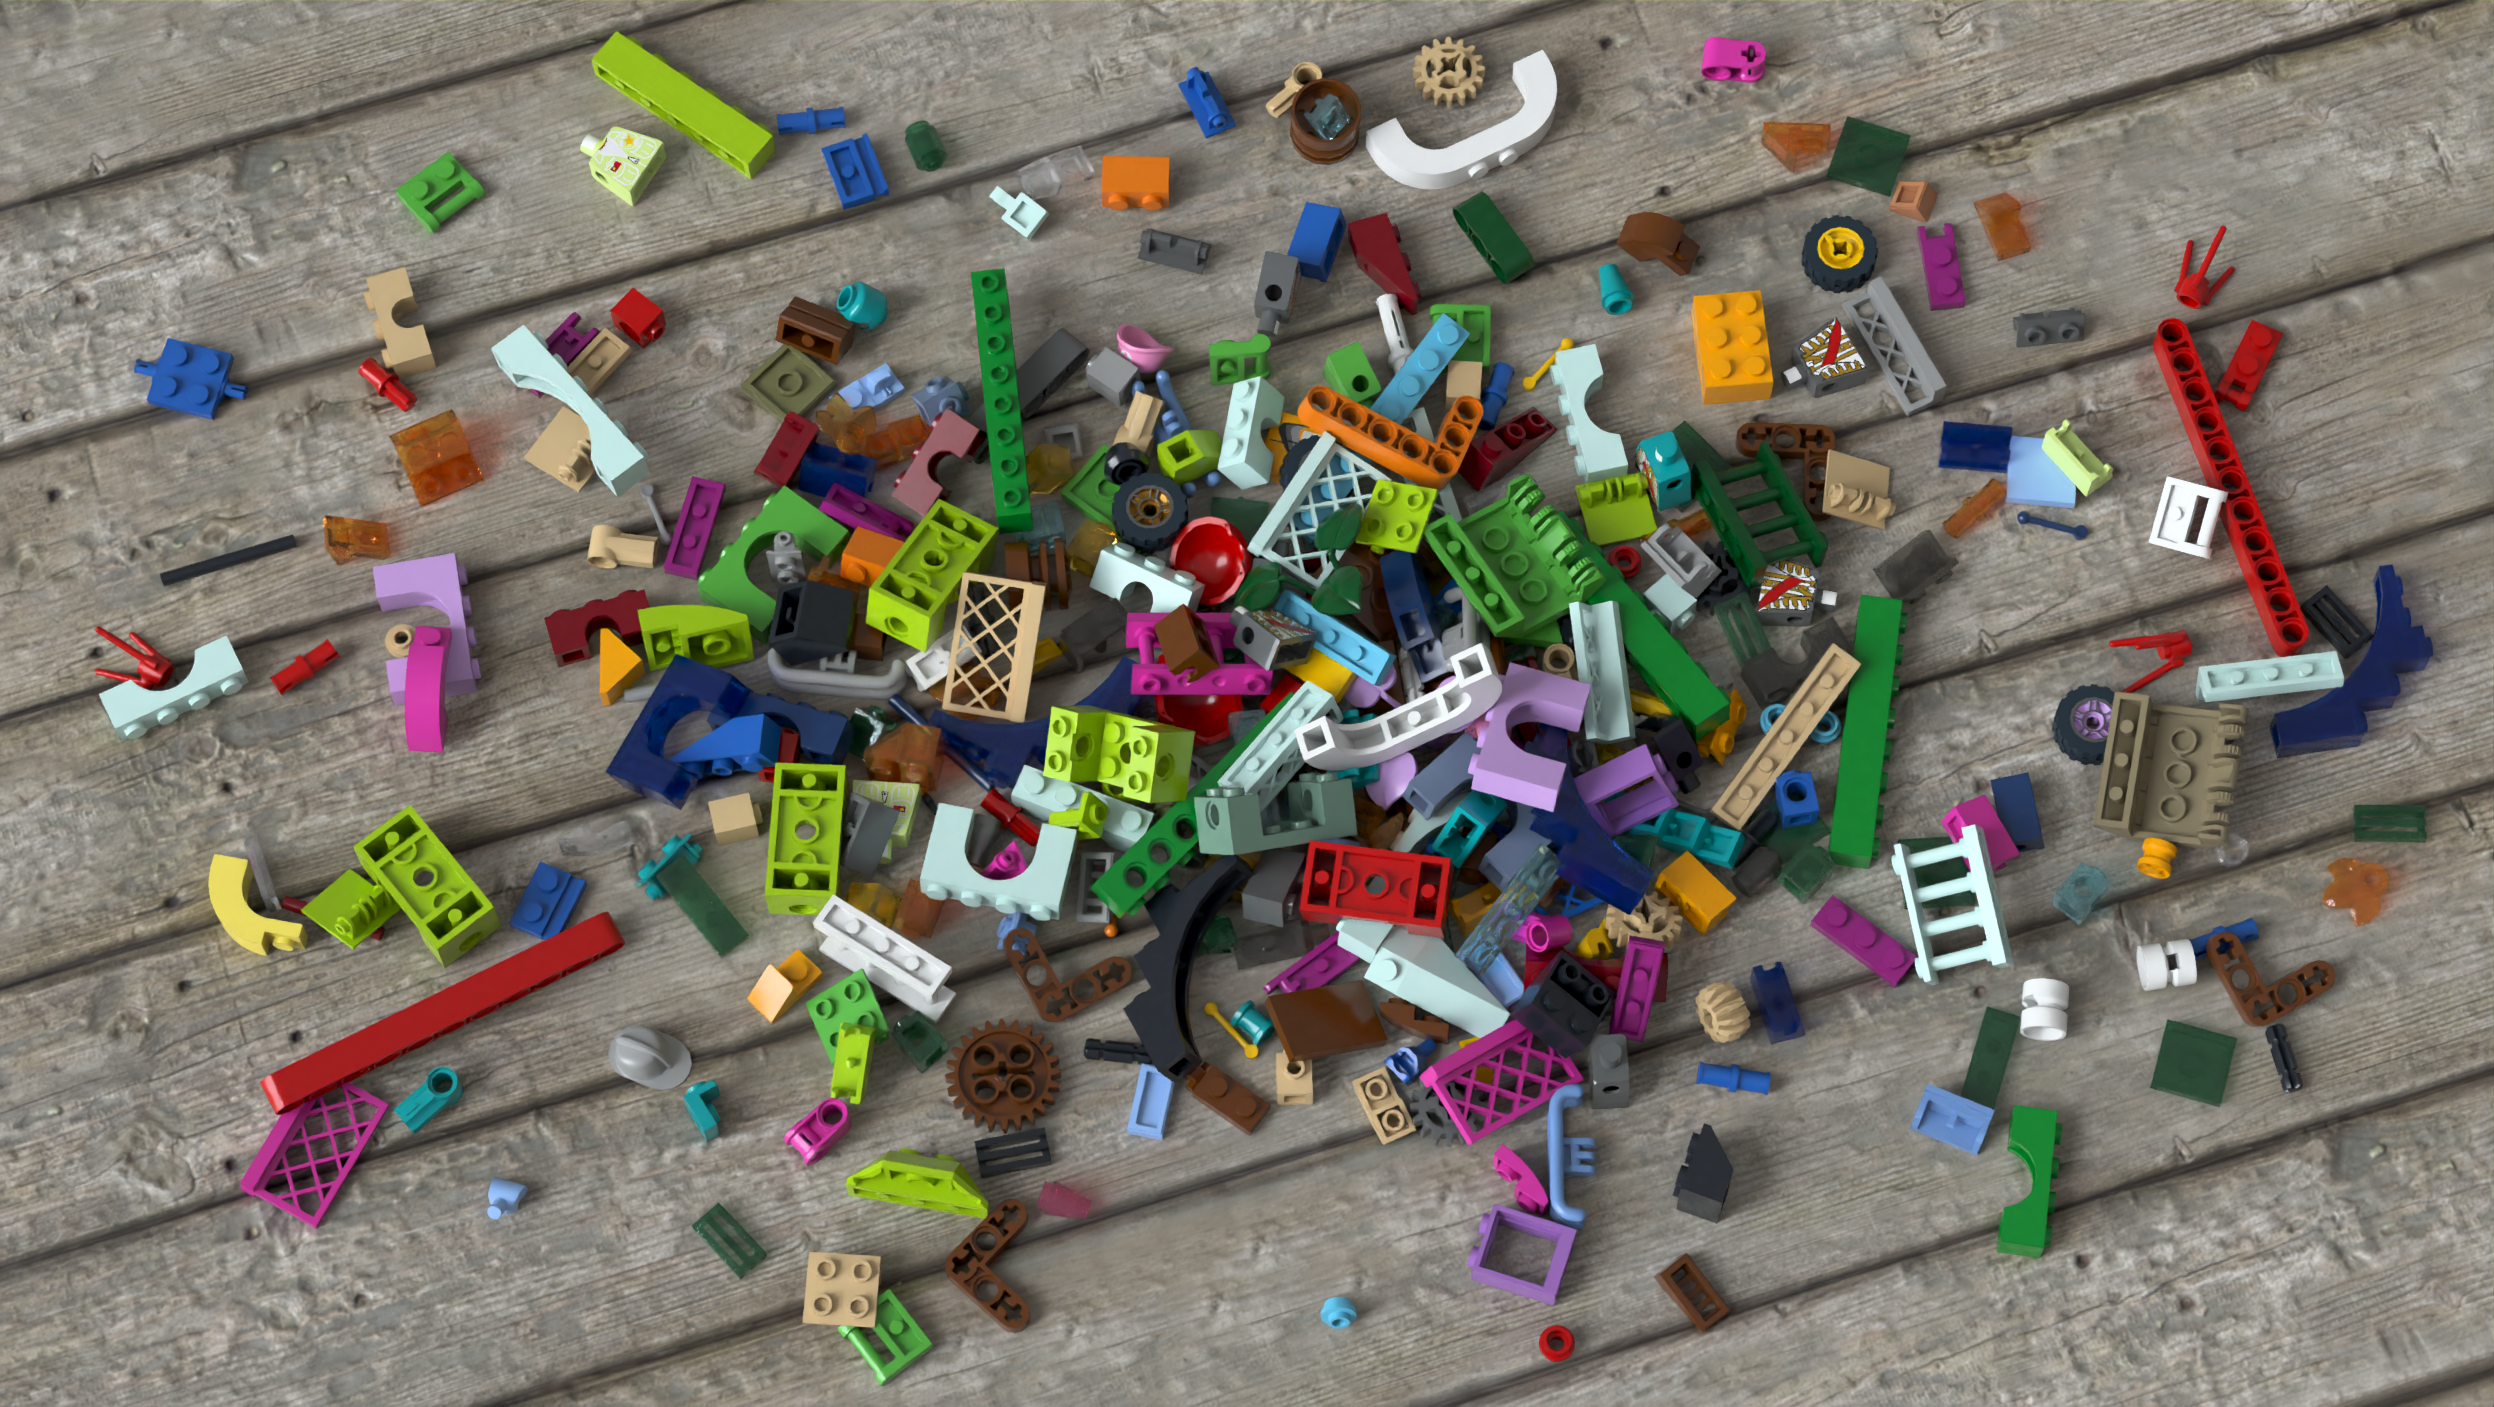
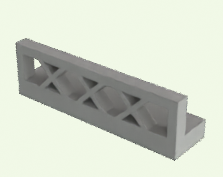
M1882 276L1869 281L1867 292L1844 302L1843 309L1908 417L1943 401L1947 385ZM1870 302L1876 312L1874 320L1871 321L1859 317L1855 308ZM1874 330L1889 334L1892 339L1890 348L1875 344L1872 339ZM1891 357L1905 361L1908 366L1906 376L1891 371L1888 366ZM1911 385L1921 388L1926 398L1911 404L1905 395L1906 386Z

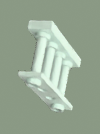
M1975 824L1962 827L1963 838H1960L1957 843L1910 854L1908 846L1901 843L1894 845L1896 855H1892V865L1896 875L1901 876L1919 956L1915 958L1916 971L1920 979L1924 978V982L1931 985L1940 984L1937 971L1986 959L1988 962L1992 961V965L1998 968L2014 965L1984 830ZM1963 856L1965 859L1968 858L1971 872H1967L1966 877L1918 888L1914 868ZM1969 890L1972 893L1976 892L1979 906L1975 907V911L1926 923L1921 902ZM1974 925L1984 927L1987 940L1983 941V945L1936 957L1933 956L1930 936Z

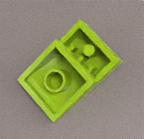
M668 605L638 610L650 671L684 664L686 674L688 675L754 660L749 622L746 614L702 605Z

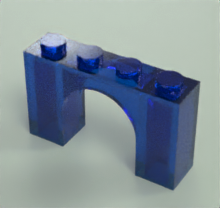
M676 654L605 772L624 788L681 810L699 780L680 764L664 758V744L669 732L679 720L696 711H709L731 720L737 717L752 691L732 674Z

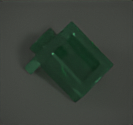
M870 705L869 708H856L850 719L856 734L849 752L864 761H871L886 731L893 730L896 723L887 719L889 714L874 705Z

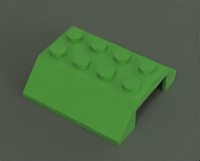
M1529 473L1508 483L1507 495L1501 500L1459 522H1456L1449 513L1426 525L1423 534L1426 541L1495 637L1523 638L1570 613V603H1585L1606 581V577L1601 570L1594 566L1595 562L1591 557L1579 560L1570 570L1567 568L1582 551L1583 546L1576 540V536L1563 518L1556 514L1557 510L1553 505L1545 506L1532 518L1530 517V514L1546 496L1542 489H1538V484Z

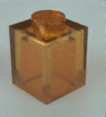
M910 879L896 914L897 927L901 929L903 934L911 938L920 939L923 936L931 939L945 900L932 899L925 893H921L920 881Z

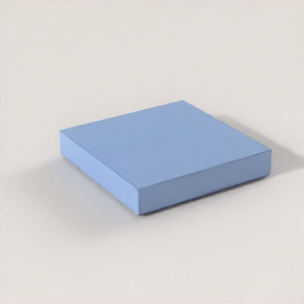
M2010 436L2008 440L2005 503L2074 508L2076 485L2043 451L2041 447L2044 438Z

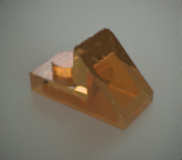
M1763 122L1761 144L1789 171L1795 173L1797 151H1804L1809 154L1828 151L1831 124Z
M2004 192L1974 202L1975 209L1998 261L2030 252L2031 245L2019 219L2022 206L2017 200Z
M325 515L322 518L325 548L337 565L342 566L352 556L384 560L390 555L386 523Z

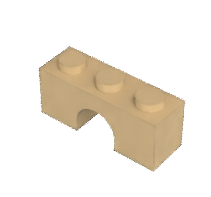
M405 267L366 278L369 291L363 292L369 312L376 310L378 320H374L372 323L378 341L385 339L387 349H383L381 352L387 370L394 368L395 374L401 379L437 368L423 324L412 328H403L397 325L401 317L418 311Z

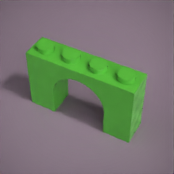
M785 485L778 493L774 492L767 498L763 511L756 519L753 517L748 520L738 540L734 544L729 543L720 555V561L713 569L708 568L705 570L698 581V590L702 601L709 606L746 614L751 636L764 645L769 641L776 601L754 586L748 579L747 572L753 558L765 548L773 546L774 538L779 532L788 531L795 538V547L800 548L825 567L831 569L842 556L850 540L849 531Z

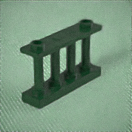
M1767 441L1760 443L1753 463L1718 473L1713 470L1707 459L1694 462L1691 471V489L1748 588L1761 585L1768 565L1807 554L1815 568L1822 566L1829 547L1827 538L1817 528L1783 470L1780 457L1777 453H1773ZM1761 474L1769 489L1732 499L1728 497L1722 486ZM1776 501L1784 515L1748 526L1746 523H1743L1737 512ZM1792 527L1799 542L1763 552L1758 549L1753 538Z

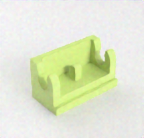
M2065 419L2057 431L2053 427L2046 432L2041 448L2087 497L2113 477V468L2109 463L2103 465L2071 430V422Z

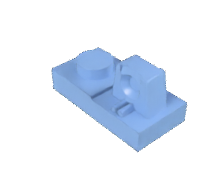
M885 363L829 397V400L847 427L850 428L903 395L905 388Z

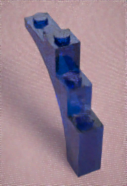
M2393 564L2379 566L2373 579L2377 603L2374 635L2363 661L2344 681L2343 687H2336L2324 697L2302 707L2275 713L2269 727L2277 758L2359 746L2364 734L2368 731L2364 712L2392 708L2401 691L2397 674L2424 670L2430 657L2433 656L2432 641L2429 636L2425 637L2423 625L2411 627L2410 610L2408 607L2403 606L2401 598L2403 596L2402 579L2400 576L2395 575Z
M1123 656L1111 675L1089 696L1073 706L1090 705L1135 716L1146 695L1131 694L1133 664L1140 663ZM935 709L929 719V733L932 734V737L937 742L943 745L950 746V744H953L963 749V753L975 761L985 760L984 774L988 776L987 780L991 784L1002 789L1006 788V786L1014 789L1024 765H1029L1033 756L1038 757L1037 760L1042 765L1045 764L1050 716L1018 724H986L960 719Z
M1540 722L1538 728L1543 730L1542 733H1536L1531 742L1527 740L1521 750L1565 763L1566 768L1554 811L1551 812L1532 806L1530 813L1535 816L1529 829L1561 846L1556 856L1557 859L1561 860L1555 873L1556 875L1630 915L1644 897L1654 871L1624 851L1592 817L1579 795L1570 771L1567 754V729Z

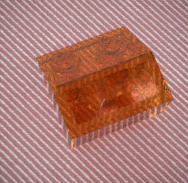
M452 409L389 435L402 468L421 507L484 480L460 421Z
M905 723L865 748L864 759L869 781L920 784L921 794H925L927 791L937 792L945 758L941 728Z

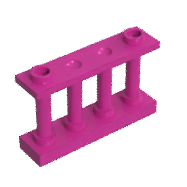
M1170 613L1127 614L1126 648H1139L1141 664H1133L1131 694H1271L1273 670L1267 671L1245 653V664H1224L1223 648H1238L1233 643L1237 628L1229 622L1232 613H1195L1205 622L1220 667L1215 671L1212 669L1199 680L1191 683L1187 682L1186 676L1196 669L1195 667H1189L1183 673L1174 676L1169 672L1167 664H1155L1153 648H1161L1154 625Z

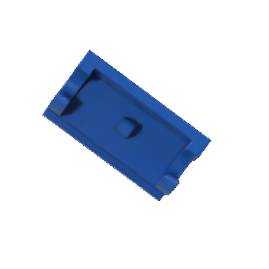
M1306 202L1287 253L1288 256L1299 258L1301 276L1327 282L1347 227L1341 208Z

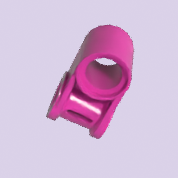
M1722 37L1709 38L1704 43L1701 74L1705 78L1714 81L1729 80L1755 83L1764 76L1766 50L1762 44L1756 41L1730 40Z
M835 1098L822 1101L811 1113L797 1122L786 1133L783 1141L787 1145H793L802 1154L804 1163L807 1166L814 1165L851 1129V1116L846 1105L841 1100ZM833 1112L843 1114L842 1119L837 1124L830 1125L825 1123V1119L829 1114Z

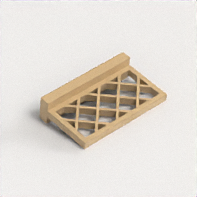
M963 571L942 709L1007 719L1010 722L1024 724L1047 583L1029 582ZM969 580L984 582L992 594L975 605L967 594ZM991 584L1003 586L997 591H995ZM1008 587L1024 589L1022 603L1011 611L998 595ZM995 597L1006 612V615L990 625L979 608ZM967 601L972 609L964 614ZM1021 609L1020 619L1018 622L1013 614ZM975 612L986 629L970 640L962 629V624L965 618ZM1007 618H1010L1018 629L1017 637L1005 645L994 631V628ZM990 632L1001 649L987 659H984L973 643ZM962 635V637L965 639L967 643L959 648L960 637ZM1013 644H1015L1014 657L1008 650ZM970 646L981 663L965 674L957 663V657L960 652ZM1004 652L1012 662V670L999 679L988 663ZM984 666L995 680V683L982 693H979L968 677ZM955 670H957L961 677L954 682ZM1010 678L1009 689L1007 690L1003 682ZM962 681H965L976 697L966 704L952 703V689ZM997 686L1000 687L1007 697L1005 711L991 709L983 699L986 694ZM978 700L983 705V707L971 706Z

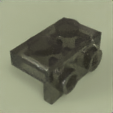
M1929 529L1921 532L1876 566L1873 571L1892 599L1903 600L1902 603L1909 602V604H1913L1927 594L1925 589L1932 583L1940 584L1952 576L1953 572L1951 569L1959 564V561L1956 557L1947 556Z

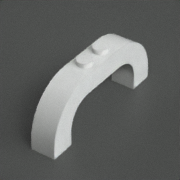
M1543 50L1513 63L1512 79L1525 101L1522 109L1512 118L1452 146L1434 150L1420 147L1406 136L1399 122L1394 118L1366 131V148L1383 172L1394 180L1410 187L1443 189L1458 185L1471 178L1473 180L1479 179L1486 175L1489 170L1499 165L1507 166L1513 163L1518 156L1534 148L1547 134L1554 119L1557 97V80L1553 66Z
M1479 643L1450 657L1456 674L1454 680L1433 692L1372 720L1357 724H1338L1323 716L1295 729L1294 732L1303 760L1315 768L1331 771L1367 767L1399 756L1473 721L1489 710L1502 693V683L1491 651L1483 643Z

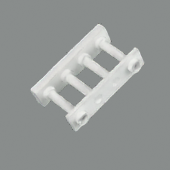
M834 894L814 920V928L828 936L819 948L820 952L854 973L863 968L870 983L936 1024L956 997L955 992L944 986V983L952 973V967Z

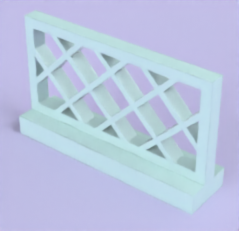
M1324 431L1247 548L1249 552L1257 557L1262 555L1271 562L1278 563L1283 570L1316 590L1334 568L1331 561L1327 563L1326 556H1328V550L1301 554L1297 537L1316 533L1319 524L1315 510L1333 507L1334 511L1339 509V505L1357 502L1363 510V521L1368 504L1364 509L1362 501L1370 500L1372 494L1361 495L1357 478L1369 476L1375 481L1377 479L1392 481V479L1335 443L1336 438ZM1335 454L1348 463L1349 474L1332 476L1329 462ZM1355 467L1359 469L1360 472H1355ZM1325 470L1326 478L1319 479V477ZM1351 479L1355 497L1337 500L1333 482ZM1328 484L1332 501L1314 504L1311 494L1313 486ZM1307 497L1308 505L1301 506V504ZM1310 511L1313 528L1295 531L1293 522L1295 513ZM1288 525L1290 532L1283 533V531ZM1291 538L1295 556L1283 558L1271 549L1277 541ZM1336 550L1335 555L1338 561L1345 550ZM1320 557L1323 572L1318 580L1305 572L1302 560ZM1297 561L1298 567L1293 565L1291 562Z

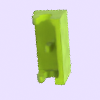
M847 1022L840 1023L830 1090L831 1098L847 1097L850 1098V1103L859 1105L866 1098L876 1035L875 1027Z

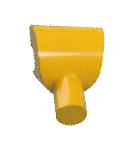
M1606 919L1601 921L1599 928L1591 929L1575 949L1576 956L1587 959L1597 957L1598 960H1609L1614 955L1612 943L1608 937L1609 929H1606L1604 926Z

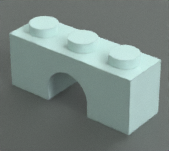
M1261 376L1237 382L1233 385L1217 468L1241 490L1269 483L1274 453L1265 446L1261 437V430L1280 425L1285 399L1279 391Z
M1119 542L1102 549L1089 587L1120 601L1133 594L1136 583L1141 582L1147 585L1153 594V605L1150 613H1171L1182 604H1185L1196 613L1205 584L1196 581V577L1189 572L1174 571L1166 567L1165 562L1161 559L1151 556L1144 557L1136 553L1134 547Z

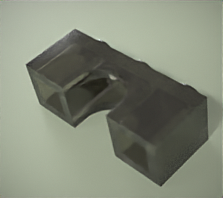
M1832 616L1803 631L1800 646L1807 656V659L1798 664L1787 663L1778 656L1772 647L1743 662L1740 676L1760 708L1763 709L1769 705L1786 702L1790 698V694L1800 688L1831 644H1836L1852 657L1854 649Z

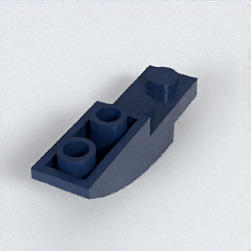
M1397 550L1380 558L1382 577L1392 618L1404 651L1410 653L1421 684H1429L1452 673L1445 667L1446 659L1442 656V632L1433 611L1437 607L1416 553Z

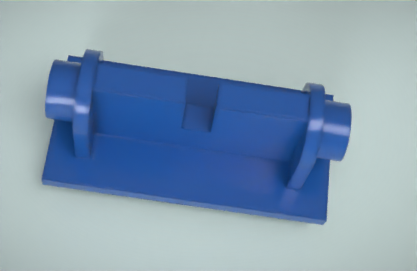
M1198 67L1190 69L1187 72V80L1179 83L1178 86L1205 138L1207 139L1235 127L1236 123L1209 72L1199 70Z

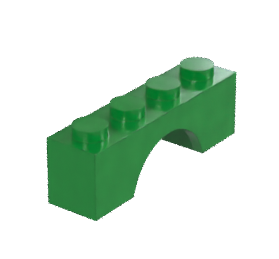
M2014 1105L2010 1115L2007 1150L2018 1156L2028 1167L2032 1178V1191L2020 1203L2004 1207L1999 1223L1998 1253L2040 1258L2044 1247L2050 1248L2052 1226L2046 1225L2047 1214L2054 1212L2056 1192L2050 1191L2051 1178H2057L2059 1158L2053 1157L2054 1144L2060 1145L2062 1136V1124L2056 1123L2057 1111Z

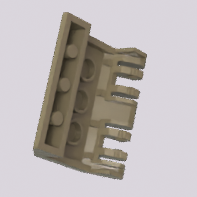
M2115 691L2093 826L2133 841L2144 842V839L2158 838L2168 841L2175 846L2200 849L2227 845L2230 829L2225 826L2231 824L2232 816L2223 812L2215 813L2216 807L2234 804L2235 795L2231 793L2236 792L2240 761L2237 758H2241L2242 749L2235 745H2226V741L2245 736L2246 728L2242 726L2247 724L2249 709L2245 706L2219 703L2220 711L2154 704L2150 695Z

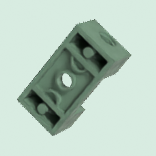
M1320 772L1299 774V780L1288 782L1287 792L1290 819L1274 820L1273 825L1263 826L1258 793H1245L1244 787L1227 788V786L1207 788V795L1194 797L1200 853L1238 855L1309 843L1310 840L1323 841L1358 835L1352 781L1350 778H1338L1337 772L1321 774Z

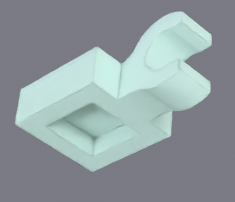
M997 186L989 196L1007 210L1001 219L1028 240L1032 238L1050 214L1023 192L1014 199Z

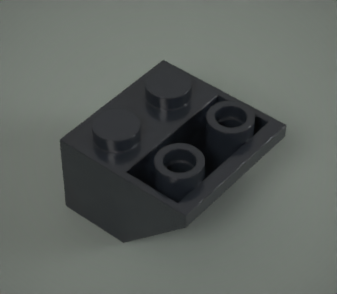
M811 580L779 587L768 644L791 666L849 651L859 594L853 590Z
M1561 950L1527 987L1511 1016L1566 1059L1587 1047L1617 993Z
M1704 1123L1700 1134L1693 1132L1684 1162L1689 1166L1681 1165L1673 1196L1678 1197L1677 1210L1717 1224L1729 1191L1734 1170L1711 1125Z

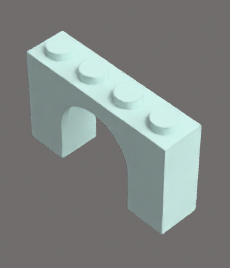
M939 803L920 876L921 893H925L928 897L936 900H945L946 898L960 900L963 904L971 907L991 906L1006 914L1021 912L1030 914L1031 917L1037 920L1047 921L1050 918L1059 920L1077 848V830L1042 823L1036 852L1030 866L1014 878L992 880L978 874L970 866L966 858L974 827V809Z

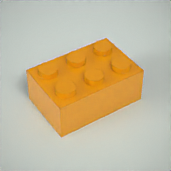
M1761 290L1693 296L1691 320L1703 405L1770 399L1773 375Z

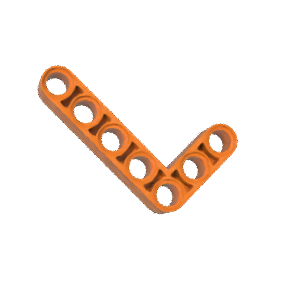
M1322 385L1310 389L1299 405L1297 413L1300 421L1307 427L1321 434L1326 431L1336 438V442L1423 487L1441 491L1447 486L1462 463L1483 416V406L1473 396L1463 395L1459 397L1445 415L1433 442ZM1312 403L1320 406L1322 410L1315 408ZM1459 413L1465 415L1467 419L1461 417ZM1343 419L1348 420L1352 426L1347 425ZM1373 435L1380 437L1383 442L1375 439ZM1447 440L1452 441L1455 446L1449 444ZM1404 451L1409 452L1413 458L1407 456ZM1435 467H1438L1439 469H1441L1444 474L1439 473V472L1435 469Z

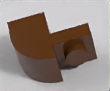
M1653 212L1629 215L1616 243L1639 262L1657 258L1679 276L1689 274L1700 248L1697 243L1683 233L1685 225L1671 217Z

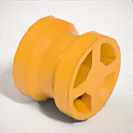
M2158 838L2144 839L2142 845L2144 854L2143 857L2138 859L2137 870L2153 878H2169L2172 871L2170 862L2176 857L2177 847L2168 841Z

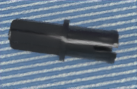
M1764 808L1746 830L1741 829L1739 831L1742 832L1746 840L1731 869L1732 871L1738 872L1749 856L1755 850L1759 851L1762 848L1760 843L1778 823L1777 815L1768 808Z

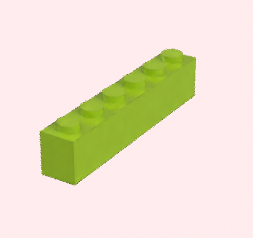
M616 31L591 59L597 77L749 179H752L775 153L773 133L767 126L762 123L755 124L747 118L740 108L734 105L728 106L721 101L720 97L713 90L701 88L695 84V81L689 74L681 70L677 72L669 66L662 56L657 53L652 55L644 50L635 38L631 36L626 38Z

